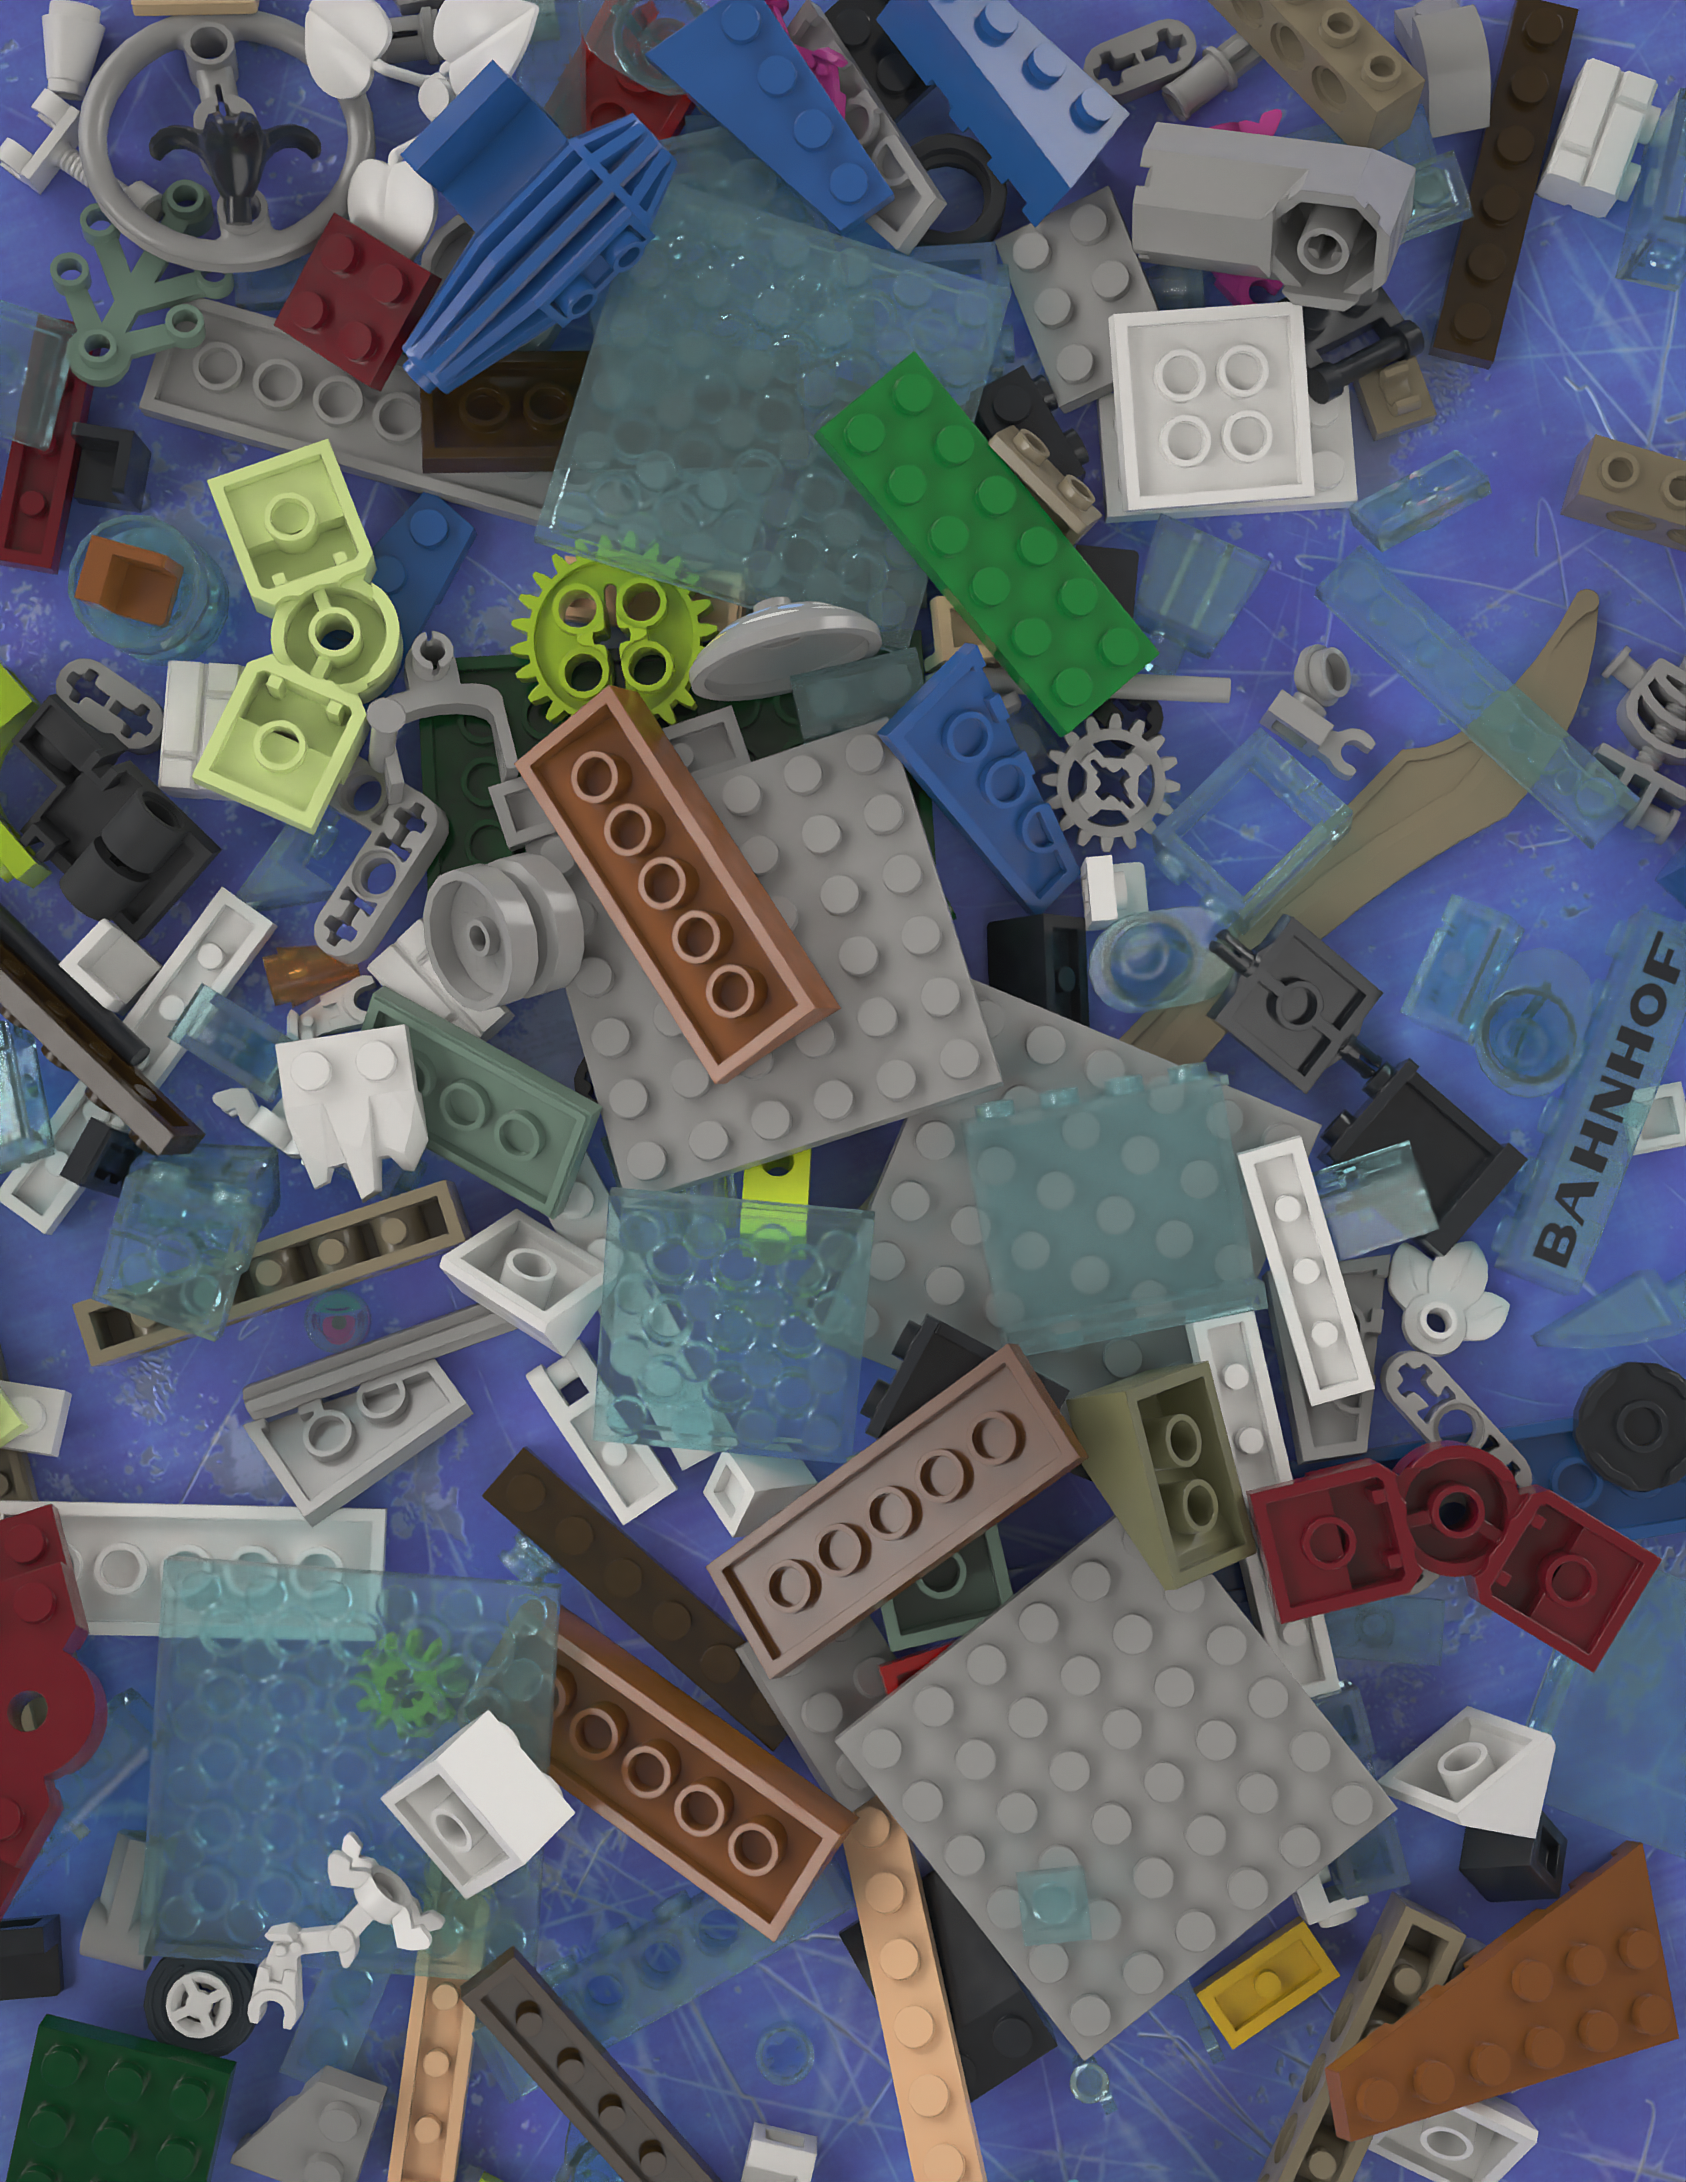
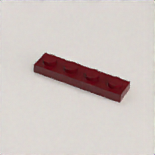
M36 315L0 500L1 566L58 575L82 448L71 436L73 422L87 424L94 386L82 381L72 372L67 360L66 349L68 342L77 332L74 321ZM101 348L94 349L88 354L100 357Z

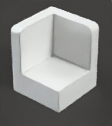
M105 918L99 921L59 963V966L103 1007L122 1016L134 1006L163 967L139 943L134 942L116 924Z
M779 1439L724 1446L703 1494L732 1538L749 1535L818 1484V1482L788 1440Z
M754 2122L741 2182H811L817 2156V2136Z

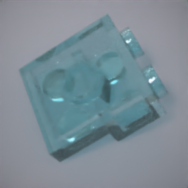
M154 1161L150 1169L143 1166L125 1178L91 1299L216 1342L224 1334L240 1276L249 1269L266 1208L251 1204L253 1194L246 1188L235 1184L217 1182L214 1183L211 1190L190 1183L191 1172L188 1169L169 1162Z

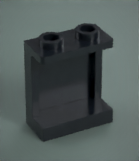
M1411 1058L1398 1063L1396 1067H1393L1386 1061L1361 1089L1369 1098L1356 1113L1352 1115L1344 1109L1321 1134L1320 1138L1328 1145L1317 1158L1431 1258L1444 1257L1528 1159L1509 1142L1500 1145L1418 1074L1416 1070L1419 1068V1065Z
M926 1313L921 1325L909 1319L891 1355L901 1360L890 1383L879 1378L877 1379L860 1411V1414L870 1418L865 1428V1433L875 1439L880 1438L997 1352V1350ZM1036 1372L1060 1410L1070 1390Z

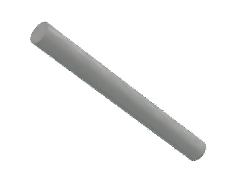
M983 667L993 692L1009 694L1016 691L1017 694L1025 695L1004 668ZM1136 674L1110 698L1229 703L1231 679L1223 677Z

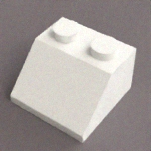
M489 1710L460 1729L380 1798L465 1900L525 1865L575 1814V1811L564 1800L559 1785L550 1776L542 1773L521 1749L515 1733L506 1724L499 1722Z

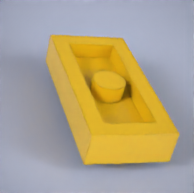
M1299 1915L1200 1983L1193 1990L1232 2050H1234L1341 1975Z

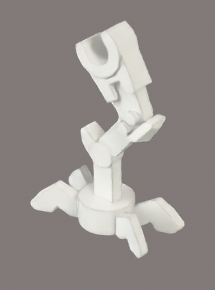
M367 975L356 977L350 982L319 996L321 1002L301 1016L291 1009L287 1016V1035L292 1041H299L362 1028L367 1011L357 1008L356 1002L361 993L377 987L373 977ZM231 1088L213 1095V1102L223 1112L232 1118L239 1116L242 1124L292 1159H301L288 1127L283 1097L273 1110L270 1111L262 1105L258 1106L253 1093H250L248 1088Z
M354 1832L347 1833L343 1839L342 1851L335 1850L328 1857V1875L331 1886L354 1888V1895L358 1903L336 1925L301 1928L296 1922L274 1925L268 1930L265 1937L269 1941L274 1942L268 1957H265L258 1966L251 2000L248 2004L247 2014L250 2023L258 2024L266 2013L267 2001H275L284 2009L283 2028L292 2029L304 2008L301 1955L338 1951L342 1966L348 1968L358 1955L360 1948L359 1935L373 1920L382 1924H393L397 1948L410 1951L426 1950L432 1943V1936L429 1932L442 1928L446 1922L445 1917L433 1909L423 1912L418 1899L411 1895L406 1883L392 1870L379 1865L374 1858L361 1855L364 1844Z

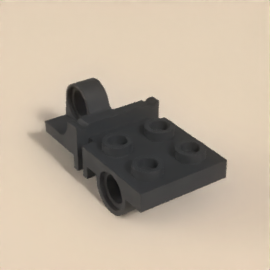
M57 694L49 695L12 739L11 742L57 785L56 789L20 830L23 836L18 841L24 847L41 841L45 844L34 857L40 863L50 860L64 873L59 881L61 891L67 900L81 913L96 921H101L104 918L109 921L112 920L134 942L145 938L222 849L130 760L115 765L118 761L117 759L127 751L128 747L113 733H103L88 725Z

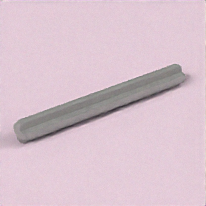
M476 1303L246 1385L243 1388L244 1404L253 1420L266 1419L297 1408L298 1405L334 1395L359 1386L361 1383L452 1353L518 1328L481 1304Z

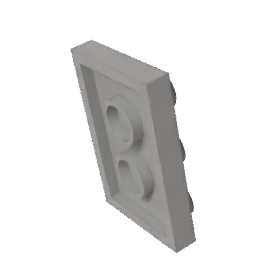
M1108 185L1048 214L1036 228L1030 223L994 240L1051 388L1057 399L1058 406L1064 414L1114 392L1108 318L1113 314L1160 311L1141 261L1138 259V254L1132 250L1130 233L1114 193Z
M870 1615L782 1678L769 1679L748 1641L735 1649L822 1791L851 1812L876 1796L871 1787L835 1743L836 1736L887 1696L877 1665L894 1660L896 1657L891 1652L890 1647Z

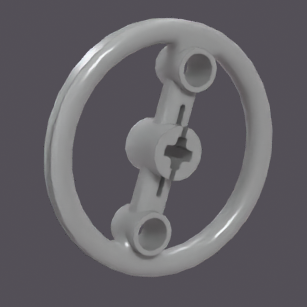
M259 10L254 14L170 16L148 25L125 40L104 61L91 80L81 105L78 124L79 156L85 177L101 211L123 235L143 250L167 262L194 270L218 273L255 272L286 264L313 251L333 213L347 220L350 219L347 198L351 178L362 161L375 159L376 152L373 113L366 93L354 99L336 98L346 121L348 135L346 160L339 179L328 196L310 214L282 230H276L271 226L268 203L264 195L257 189L254 197L251 198L252 219H254L251 225H226L225 199L220 195L217 201V215L221 231L219 238L216 240L201 239L177 232L155 221L139 209L123 191L113 173L108 156L107 143L110 118L118 98L129 82L144 67L173 50L184 51L190 79L199 89L201 103L193 115V127L196 129H204L208 114L219 111V102L224 103L226 116H238L241 111L253 113L256 117L252 106L245 99L238 96L236 81L239 78V68L235 43L243 40L274 47L299 59L308 66L305 52V27L286 18ZM208 57H218L214 59H205ZM199 157L204 171L211 177L204 161Z

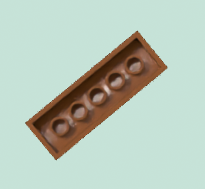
M608 685L514 763L715 1084L728 1083L785 1042L841 1009L639 692Z
M547 1594L520 1606L459 1711L470 1721H473L489 1710L499 1722L506 1724L515 1733L521 1749L540 1771L547 1773L563 1789L773 1942L783 1935L820 1875L860 1818Z

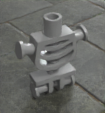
M1626 645L1609 663L1601 675L1606 679L1612 675L1629 689L1620 700L1616 709L1617 725L1630 744L1639 750V756L1633 759L1603 742L1592 751L1588 759L1591 762L1586 765L1578 777L1570 795L1578 798L1583 794L1599 803L1598 812L1606 816L1612 812L1615 806L1627 812L1623 826L1633 830L1638 825L1655 834L1654 842L1662 845L1679 820L1681 812L1676 809L1686 805V788L1657 772L1662 763L1686 766V749L1672 746L1674 739L1686 742V656L1680 667L1663 658H1659L1645 669L1629 656L1632 649ZM1637 712L1647 722L1648 725L1654 728L1651 730V732H1649L1645 728L1640 718L1638 717ZM1597 765L1616 775L1613 782L1595 772ZM1629 783L1641 789L1635 800L1623 794ZM1656 797L1676 809H1672L1668 813L1651 802Z

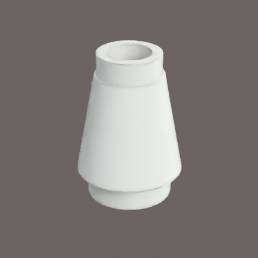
M70 0L50 1L49 14L42 16L46 75L48 80L47 89L60 98L80 101L84 100L86 95V88L90 82L105 27L100 24L101 11L98 8Z

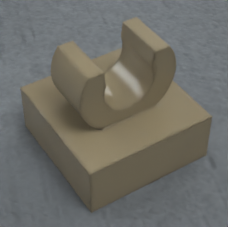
M1416 356L1407 361L1403 360L1377 369L1353 382V387L1373 441L1430 423L1437 415Z

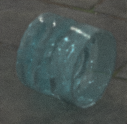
M122 515L100 523L80 542L69 565L68 595L79 621L97 639L145 664L168 666V661L170 662L171 660L190 661L198 658L217 641L228 618L229 589L222 568L203 547L189 539L175 527L155 517ZM91 535L167 555L184 567L170 621L166 627L161 628L95 610L74 598Z

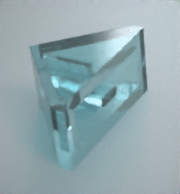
M201 983L167 1036L270 1103L274 1101L281 1090L275 1044L295 1041L279 1029L204 983Z

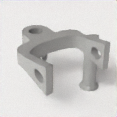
M432 631V639L427 641L426 632L421 633L415 638L412 648L408 651L405 658L404 681L406 691L393 694L387 698L376 699L367 709V720L372 727L368 763L374 771L383 773L389 805L402 803L404 779L396 749L398 730L404 724L417 719L436 715L462 714L487 720L492 728L501 783L517 778L519 772L514 765L518 759L500 692L489 685L477 683L461 684L451 640L440 632ZM433 664L437 666L435 670H433Z

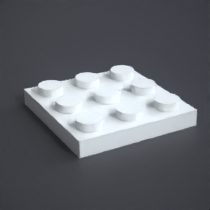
M1291 302L1121 313L1113 314L1108 318L1123 512L1302 499L1315 496L1302 306L1293 305Z

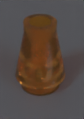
M318 945L276 947V954L262 957L275 1006L291 1003L293 1009L347 981L361 976L358 964L347 965L326 954Z

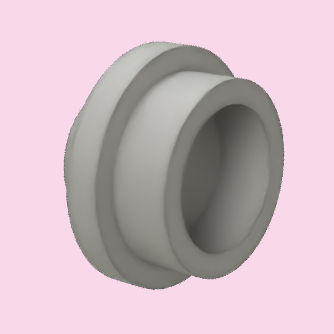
M1316 644L1304 648L1299 655L1294 670L1296 688L1298 692L1309 696L1323 708L1334 705L1338 698L1347 694L1350 688L1351 673L1346 657L1335 647L1327 648L1324 645Z

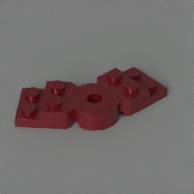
M1435 1441L1419 1446L1406 1454L1392 1471L1370 1458H1364L1305 1473L1306 1477L1246 1491L1276 1620L1280 1624L1410 1593L1423 1570L1426 1569L1443 1576H1464L1469 1597L1594 1673L1662 1561L1660 1557L1551 1490L1537 1484L1517 1488L1518 1484L1512 1472L1501 1460L1482 1449L1458 1441ZM1461 1492L1466 1501L1464 1516L1453 1525H1443L1439 1517L1441 1502L1449 1494Z
M53 1504L0 1520V1921L64 1810L60 1791L56 1789L54 1780L81 1769L92 1758L103 1739L108 1718L107 1699L100 1680L82 1661L72 1656L74 1651L82 1647L90 1632L59 1511ZM44 1697L48 1706L45 1721L37 1729L26 1732L21 1722L23 1709L31 1700Z

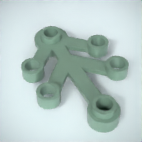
M179 180L171 184L163 193L161 199L163 219L161 224L177 232L194 237H200L209 231L214 222V212L211 196L202 185L192 180ZM186 200L196 201L194 205L189 207L177 205L179 202ZM98 203L87 206L80 215L83 237L87 243L94 246L114 299L103 321L101 322L88 292L92 279L88 263L81 255L72 252L58 255L50 265V273L56 291L65 296L77 332L70 338L66 349L70 369L79 379L89 385L109 387L118 383L125 376L130 368L132 359L175 347L192 349L199 346L206 336L203 314L195 306L182 303L204 297L222 299L232 292L235 281L233 273H222L225 275L222 280L210 282L204 279V277L211 272L194 270V272L159 281L170 262L145 250L131 272L119 241L121 232L101 211ZM97 221H107L111 224L107 229L101 231L90 228ZM68 270H76L81 273L74 280H64L61 278V275ZM174 306L168 311L165 324L129 332L139 315ZM184 321L196 324V327L189 332H180L175 329L179 323ZM97 348L109 349L107 354L100 357L88 354Z

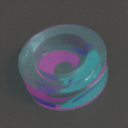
M335 1289L317 1295L309 1303L304 1316L305 1331L311 1342L321 1350L331 1353H339L361 1345L370 1332L372 1321L370 1309L364 1299L355 1292L345 1289Z

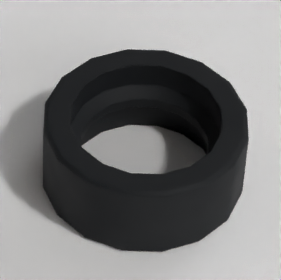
M946 133L925 137L911 146L926 172L930 169L946 166L965 170L977 179L982 187L984 196L982 213L973 225L965 230L950 233L928 229L912 250V253L922 260L944 265L969 261L988 249L1001 230L1008 194L1006 183L1002 185L987 166L992 157L984 146L973 138Z

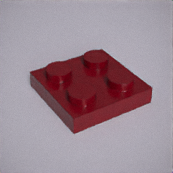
M333 213L273 325L365 385L381 392L403 352L402 346L423 316L442 278L346 218Z

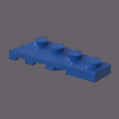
M720 0L645 53L647 61L664 77L667 76L696 106L706 115H710L735 137L736 142L774 172L785 186L841 236H844L895 200L893 191L765 0Z
M423 492L372 548L377 571L371 583L386 593L396 610L403 640V656L399 671L390 686L377 698L363 704L366 714L369 705L373 701L392 695L394 691L393 685L405 664L408 651L412 648L415 638L422 633L436 605H439L443 600L477 536L475 528L439 496ZM334 630L324 636L320 645L329 650H340L352 641L353 635L345 630ZM367 739L365 740V742H364V744H363V746H362V748H361L359 754L361 753V751H362V749H363V747H364V745H365Z
M965 642L876 734L896 758L902 762L906 770L1022 909L1029 915L1042 914L1081 874V871L1050 804L1043 802L1032 778V775L1035 774L1034 768L1026 751L1019 749L1006 721L1010 716L1000 694L993 692L983 670L986 663L978 646Z

